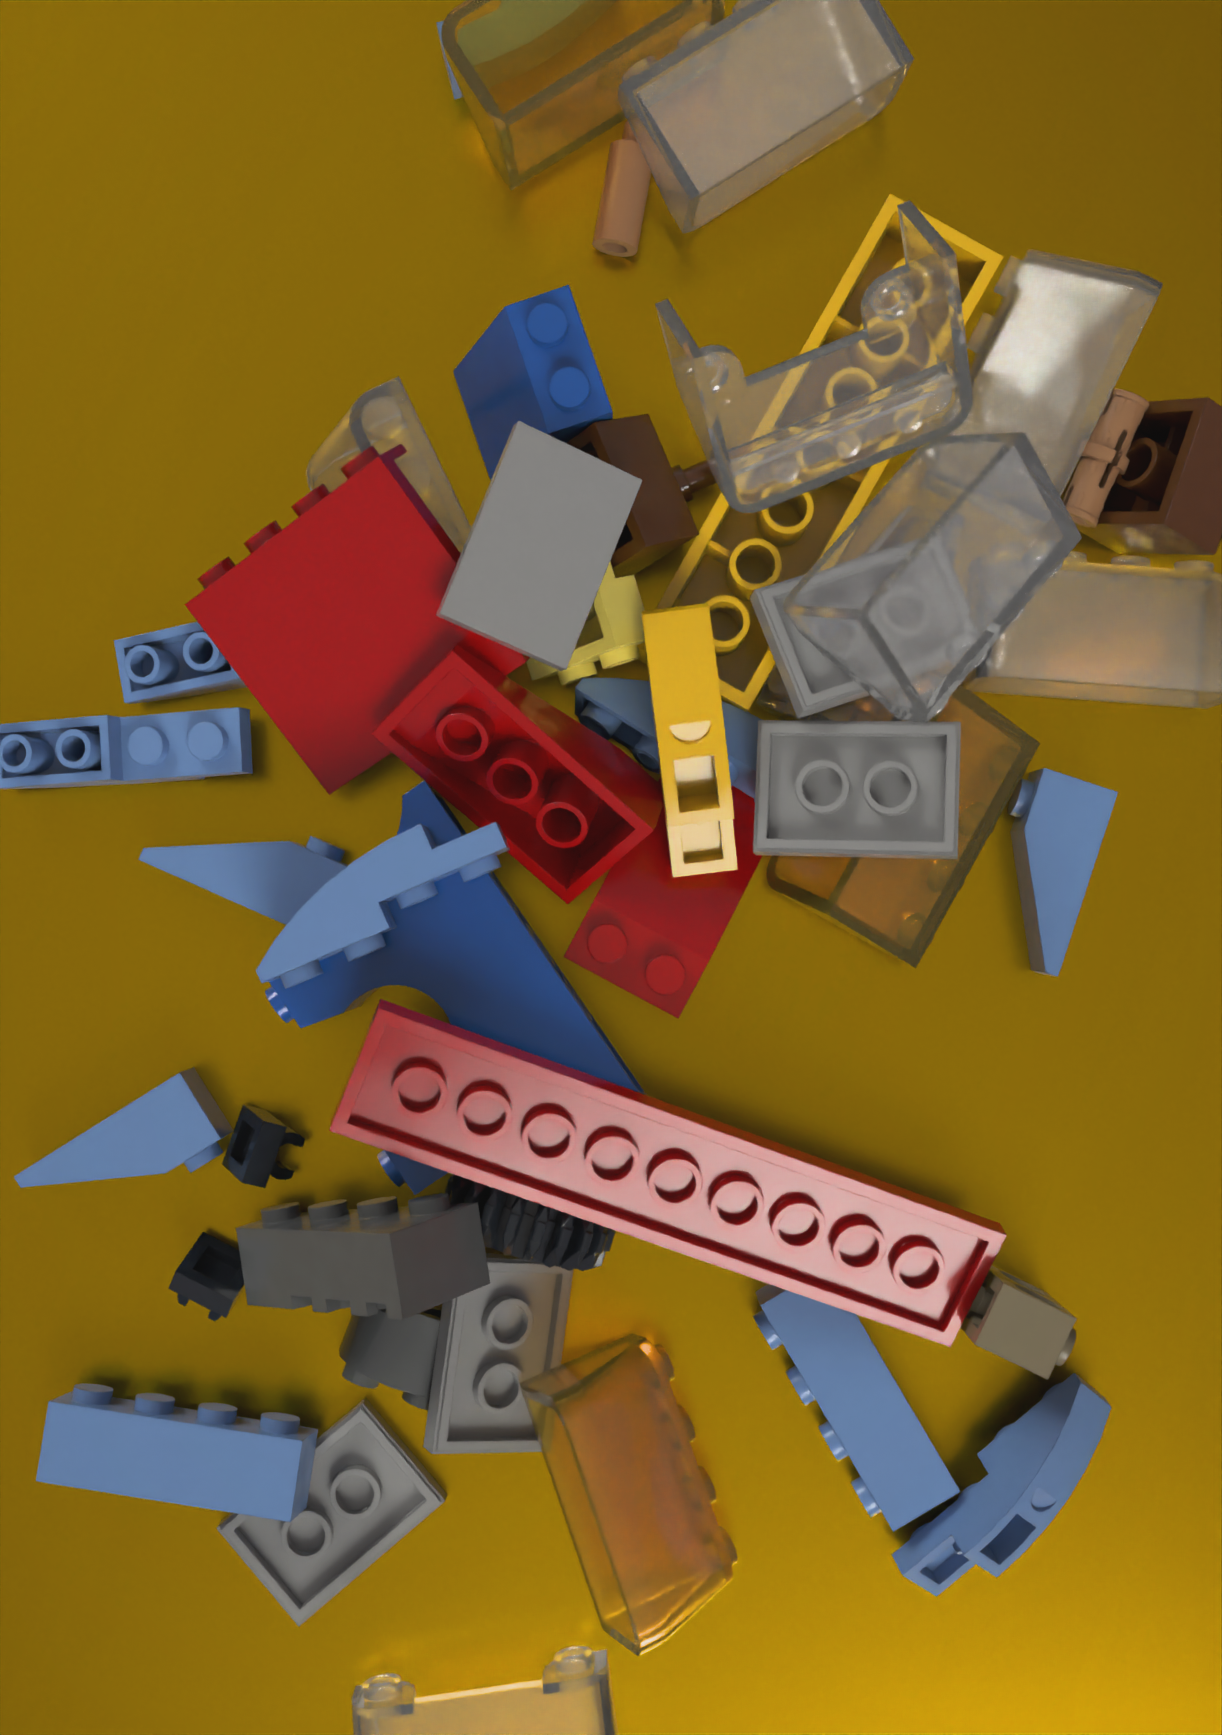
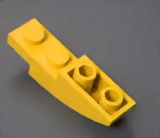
M708 603L641 611L672 876L674 878L738 870L733 827L734 810L709 605Z

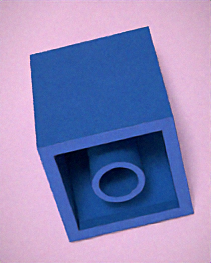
M569 285L505 306L453 371L490 481L513 425L518 421L567 443L594 422L613 419V411Z

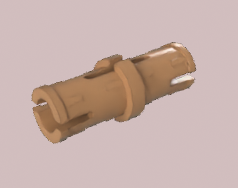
M1115 388V390H1109L1106 402L1089 441L1081 442L1076 453L1079 464L1062 503L1056 511L1059 516L1085 527L1096 528L1098 518L1117 475H1124L1130 460L1126 457V454L1144 413L1149 407V402L1146 399L1122 389Z

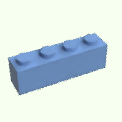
M770 1284L755 1292L763 1309L753 1315L760 1331L772 1350L783 1344L793 1360L795 1366L788 1369L786 1374L804 1405L806 1406L816 1400L828 1421L818 1426L836 1460L839 1462L849 1456L860 1477L852 1481L851 1484L870 1517L882 1512L894 1532L961 1492L856 1314Z
M76 1384L73 1391L48 1401L36 1476L37 1482L291 1522L307 1508L318 1429L299 1426L300 1418L298 1416L287 1413L267 1412L261 1414L260 1420L238 1417L235 1406L222 1403H201L198 1405V1410L174 1407V1397L156 1393L137 1394L135 1400L112 1397L113 1388L99 1384Z

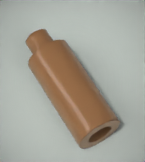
M625 122L622 140H616L610 144L592 245L600 252L613 256H634L638 250L655 156L654 150L646 145L649 127L641 122Z

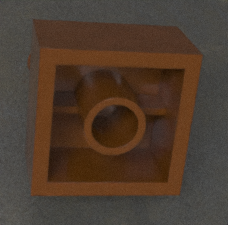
M1208 397L1148 401L1149 407L1144 413L1126 454V457L1130 460L1124 475H1117L1098 518L1096 528L1085 527L1069 520L1067 524L1116 553L1215 555L1222 542V406Z
M649 414L594 422L567 442V444L643 480L610 560L615 578L636 574L699 535L687 503L693 500L692 493L722 481L713 457L683 470L679 464L671 467Z

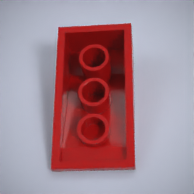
M455 645L371 732L378 741L476 826L482 828L497 822L501 826L510 850L506 852L566 904L572 902L654 831L664 804L662 786L622 749L458 645Z
M660 776V778H659V780H658V783H659L660 785H661V776ZM732 785L733 827L738 870L674 878L671 871L663 804L654 831L611 867L563 957L668 1014L679 1018L763 856L755 855L753 852L754 798Z

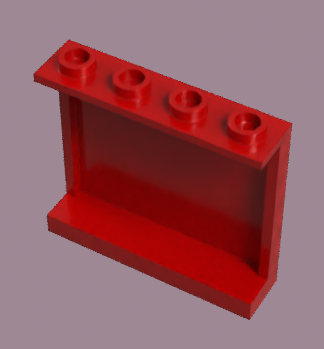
M402 443L381 455L372 445L354 457L340 469L347 478L343 484L330 493L323 483L291 506L298 516L296 520L284 529L275 520L254 534L244 543L251 554L237 565L228 556L206 571L197 579L204 590L185 604L329 795L392 753L371 732L455 645H458L505 676L530 659V657L436 616L461 553L395 463L397 459L407 453Z

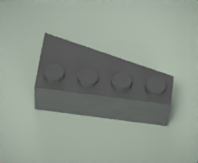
M447 1193L416 1197L408 1200V1206L398 1207L397 1197L395 1196L362 1201L357 1203V1209L348 1210L346 1199L308 1206V1212L300 1211L299 1202L283 1203L261 1209L262 1220L236 1228L248 1305L297 1309L312 1305L314 1312L325 1313L350 1307L351 1315L366 1317L378 1314V1309H386L388 1319L404 1320L490 1284L478 1202L450 1204L449 1194Z

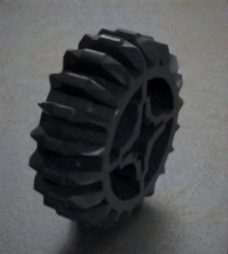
M455 1174L448 1179L444 1193L449 1194L450 1204L478 1202L485 1247L503 1252L504 1255L521 1258L526 1262L541 1263L549 1268L557 1266L568 1271L573 1269L586 1271L602 1266L606 1252L610 1251L616 1233L615 1230Z

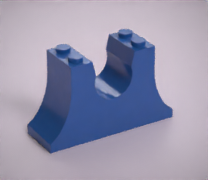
M425 780L402 795V814L397 835L419 824H423L428 827L436 847L467 834L440 793ZM493 871L467 882H463L459 872L434 882L439 894L402 910L396 899L387 902L397 925V928L382 934L387 946L348 962L344 951L319 961L324 972L323 974L288 989H285L281 978L269 982L271 987L265 990L268 1001L282 1020L289 1023L295 1019L299 1027L303 1028L362 1006L372 993L383 986L401 985L422 991L434 999L454 1026L647 1095ZM386 1150L377 1154L381 1166L393 1183L398 1187L407 1183L414 1195L448 1173Z

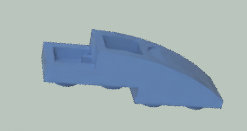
M198 622L114 640L124 703L134 704L247 687Z
M582 678L575 687V715L578 717L579 722L606 740L613 738L632 750L634 758L642 766L660 774L649 681L623 678ZM722 701L731 787L733 785L754 798L755 802L758 720L762 719Z
M241 707L127 717L99 715L0 724V789L201 780L211 776L253 773L250 709Z
M493 822L436 847L428 827L419 824L386 840L356 859L324 884L296 912L277 936L256 969L260 982L266 983L281 978L285 989H288L323 974L324 972L319 961L344 951L348 962L387 946L382 934L397 928L387 902L396 899L402 910L439 894L434 884L438 880L459 872L463 882H467L500 868L501 864L497 855L510 850L501 826L497 822Z
M1073 1373L1064 1382L1051 1387L1044 1394L1042 1400L1015 1423L1002 1428L996 1434L994 1440L977 1453L988 1475L978 1483L965 1488L957 1501L933 1521L917 1528L911 1535L910 1540L892 1554L901 1574L937 1597L976 1564L996 1578L1003 1573L1048 1527L1084 1474L1101 1439L1111 1410V1405L1106 1398L1076 1373Z

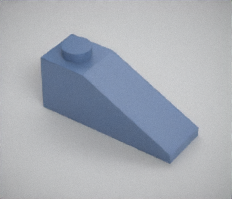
M1047 768L1030 772L1027 780L1023 778L1018 780L1010 798L1008 814L1015 816L1010 833L1031 971L1058 977L1118 792Z
M311 835L306 846L292 841L149 847L143 848L138 859L285 925L289 923L296 912L324 884L348 866L341 862L346 852L345 850Z
M193 1067L176 1074L18 1173L14 1178L20 1188L165 1174L182 1163L192 1173L224 1153L217 1141L234 1130Z

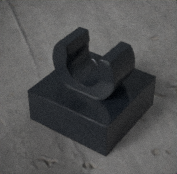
M243 1104L222 1165L240 1182L266 1188L270 1175L279 1180L291 1179L294 1170L287 1164L275 1161L279 1148L285 1144L303 1147L305 1139L292 1128L285 1126L267 1110Z
M202 1232L175 1271L168 1289L178 1293L177 1299L179 1304L186 1306L188 1301L192 1300L210 1310L209 1319L216 1321L221 1316L226 1318L245 1289L239 1250Z

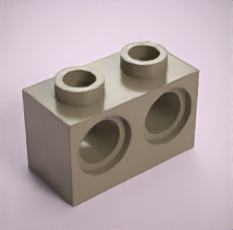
M991 1266L960 1328L975 1345L1048 1380L1055 1364L1058 1366L1064 1364L1073 1349L1076 1340V1330L1073 1326L1077 1318L1046 1291Z

